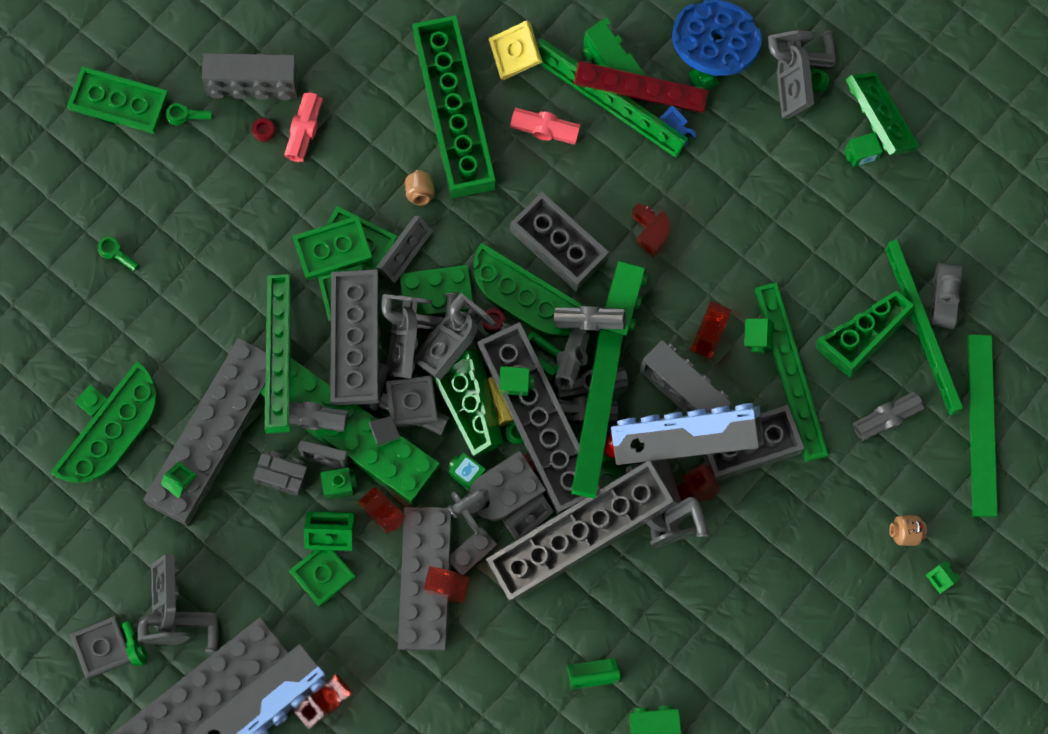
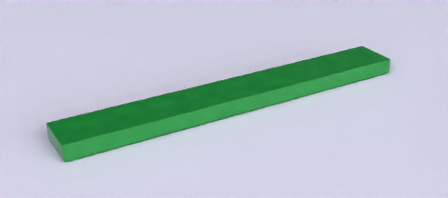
M543 38L538 42L537 46L542 59L540 65L675 158L680 155L688 140L687 137L627 96L573 85L577 62Z
M897 239L889 241L885 248L902 295L914 304L911 318L950 416L956 415L963 409L899 243Z
M290 274L267 276L266 434L290 432Z
M778 283L755 287L754 291L762 318L774 322L772 352L789 409L804 446L802 454L805 463L826 458L829 456Z
M600 330L571 494L592 499L596 497L623 338L622 334Z
M968 335L972 517L996 518L997 486L992 335Z

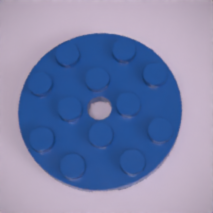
M704 0L703 3L696 5L692 3L686 6L676 17L672 30L673 45L679 56L690 67L713 76L732 75L747 69L756 60L762 42L760 29H757L753 23V17L741 7L722 0ZM712 35H719L722 39L714 41Z

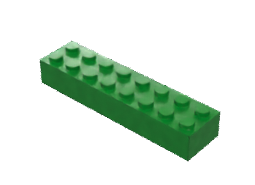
M457 16L412 24L414 41L450 197L454 199L495 190V176Z
M290 357V402L299 404L313 402L325 408L348 412L345 432L320 428L319 430H304L328 447L346 451L349 462L413 506L440 470V463L401 435H399L400 439L378 447L369 426V422L378 419L357 404L332 406L330 403V385ZM264 387V388L261 390L260 394H261L262 400L265 401V387Z

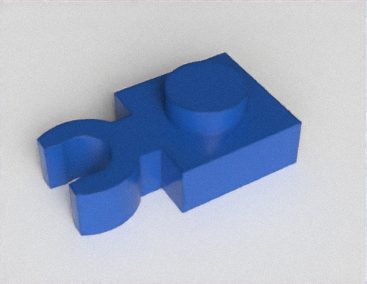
M673 105L659 118L682 135L690 134L692 138L696 136L694 130L684 127L688 121Z

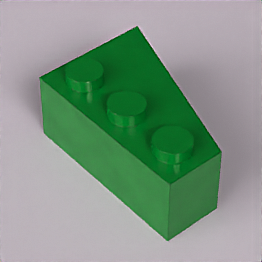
M607 17L585 31L583 54L588 61L592 60L595 65L645 76L631 53L627 54L619 44L622 41L620 36L617 35L615 37L609 29L608 24L611 22Z
M618 261L605 309H625L626 326L625 329L604 330L626 336L628 331L633 332L636 319L632 318L634 309L639 310L642 296L638 294L640 287H645L648 274L645 273L646 268Z

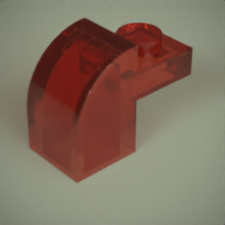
M638 203L633 208L631 216L643 225L645 229L638 236L637 244L652 257H655L667 242L670 222L663 211L655 216L654 211L650 207Z
M710 301L690 350L712 359L732 309Z
M701 464L683 477L686 482L677 487L681 501L695 497L699 503L704 500L709 501L721 489L710 466Z
M373 487L357 502L386 534L396 530L406 517L376 487Z
M429 566L424 591L427 594L446 598L450 603L459 605L460 601L465 602L470 578L453 571Z
M337 674L317 692L309 695L293 711L306 727L310 729L335 712L353 692Z

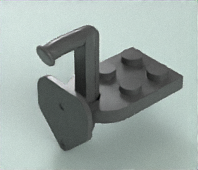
M795 30L768 36L770 52L779 60L777 77L782 118L790 119L814 104L810 67L829 69L835 66L836 55L832 35L833 30L826 31L820 35L824 40L825 53L808 52L803 48L804 45L815 39V33L811 31Z
M458 292L445 294L447 297L445 318L450 315V306L456 299ZM383 294L382 313L392 322L386 365L389 366L387 377L411 378L415 370L414 351L418 346L417 328L435 330L441 321L445 319L443 317L416 314L417 304H432V300ZM392 302H402V307L397 311H392Z
M462 293L452 302L449 310L450 315L441 321L414 354L413 360L415 364L439 380L449 372L453 364L463 355L471 343L479 350L477 342L486 338L477 329V323L480 319L493 327L497 325L485 311ZM463 305L469 310L467 313L459 312ZM503 322V326L500 331L508 327H511L512 325Z
M519 451L478 477L473 482L469 495L462 500L455 491L452 492L451 495L456 504L450 505L449 510L456 518L461 513L469 526L478 535L480 530L474 521L478 516L488 521L504 519L545 493L546 490Z
M667 459L653 461L678 504L646 523L651 527V546L659 548L685 539L697 533L696 537L709 536L710 532H708L698 500L695 497H690L681 501ZM642 464L630 465L626 468V472L628 473ZM692 514L696 527L679 530L678 525L682 519Z
M164 554L151 564L152 613L142 618L139 622L138 641L150 645H178L190 639V634L176 633L175 627H207L208 647L205 649V652L213 655L218 651L219 647L218 617L210 612H175L176 600L179 595L178 586L175 585L178 563L175 562V554ZM149 626H155V629L160 631V633L149 635Z

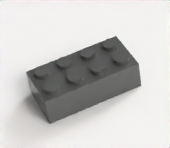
M203 53L202 81L207 96L215 99H221L224 96L236 99L256 97L261 100L268 99L269 97H278L281 100L297 98L298 71L294 55Z
M543 192L510 223V232L576 292L608 261L609 252Z
M661 340L642 360L639 372L686 415L692 410L706 409V413H711V409L716 407H730L731 402L728 395L722 390H716L712 386V381L706 375H700L694 370L695 366L686 358L682 359L677 354V349L671 343L666 344Z
M788 405L761 413L764 445L761 447L703 454L712 483L798 456L802 453L804 446Z

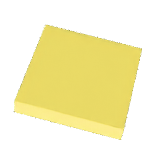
M529 21L522 22L488 38L500 78L503 80L542 63Z

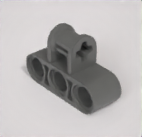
M938 262L935 271L930 314L931 326L947 329L955 328L958 303L960 302L962 266Z

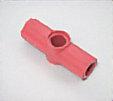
M304 93L298 114L293 117L290 128L291 135L284 154L291 161L304 162L310 140H313L316 134L317 118L323 103V98L317 94Z
M515 108L510 128L532 133L534 137L541 140L550 141L555 139L575 145L580 124L558 119L556 115L549 112L534 113Z

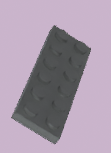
M378 270L331 272L330 403L332 406L379 403Z
M404 507L398 632L399 650L447 651L452 513L449 508Z

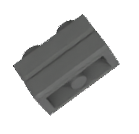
M269 451V454L262 452L253 477L255 483L300 497L309 471L308 467L305 466V462L297 458H292L291 461L283 459L282 454L274 451Z

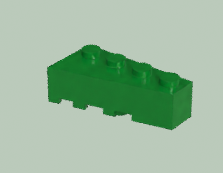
M896 290L872 305L870 309L857 314L844 325H839L826 336L823 335L818 338L816 350L851 378L912 315L914 304Z
M466 351L441 380L434 376L433 378L472 455H487L503 445L504 442L481 352Z

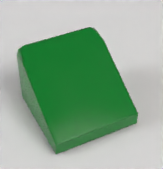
M179 461L164 474L161 485L179 498L197 478V475Z

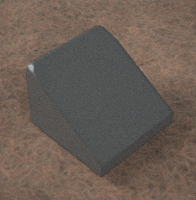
M392 417L369 422L378 447L400 439Z

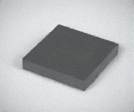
M432 375L385 381L389 414L396 428L438 423Z
M300 440L298 449L303 460L338 469L348 468L349 459L346 451Z
M116 616L70 634L87 680L130 663L127 656V645Z

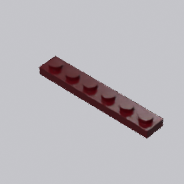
M581 61L577 62L573 85L667 106L673 105L676 108L703 113L705 110L708 90Z

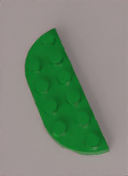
M481 243L474 259V276L483 296L499 309L541 334L553 337L569 336L574 328L555 327V308H580L583 305L485 244Z
M136 361L50 472L53 476L67 482L86 483L107 475L118 465L150 423L156 408L157 396L155 385L150 374L142 364Z

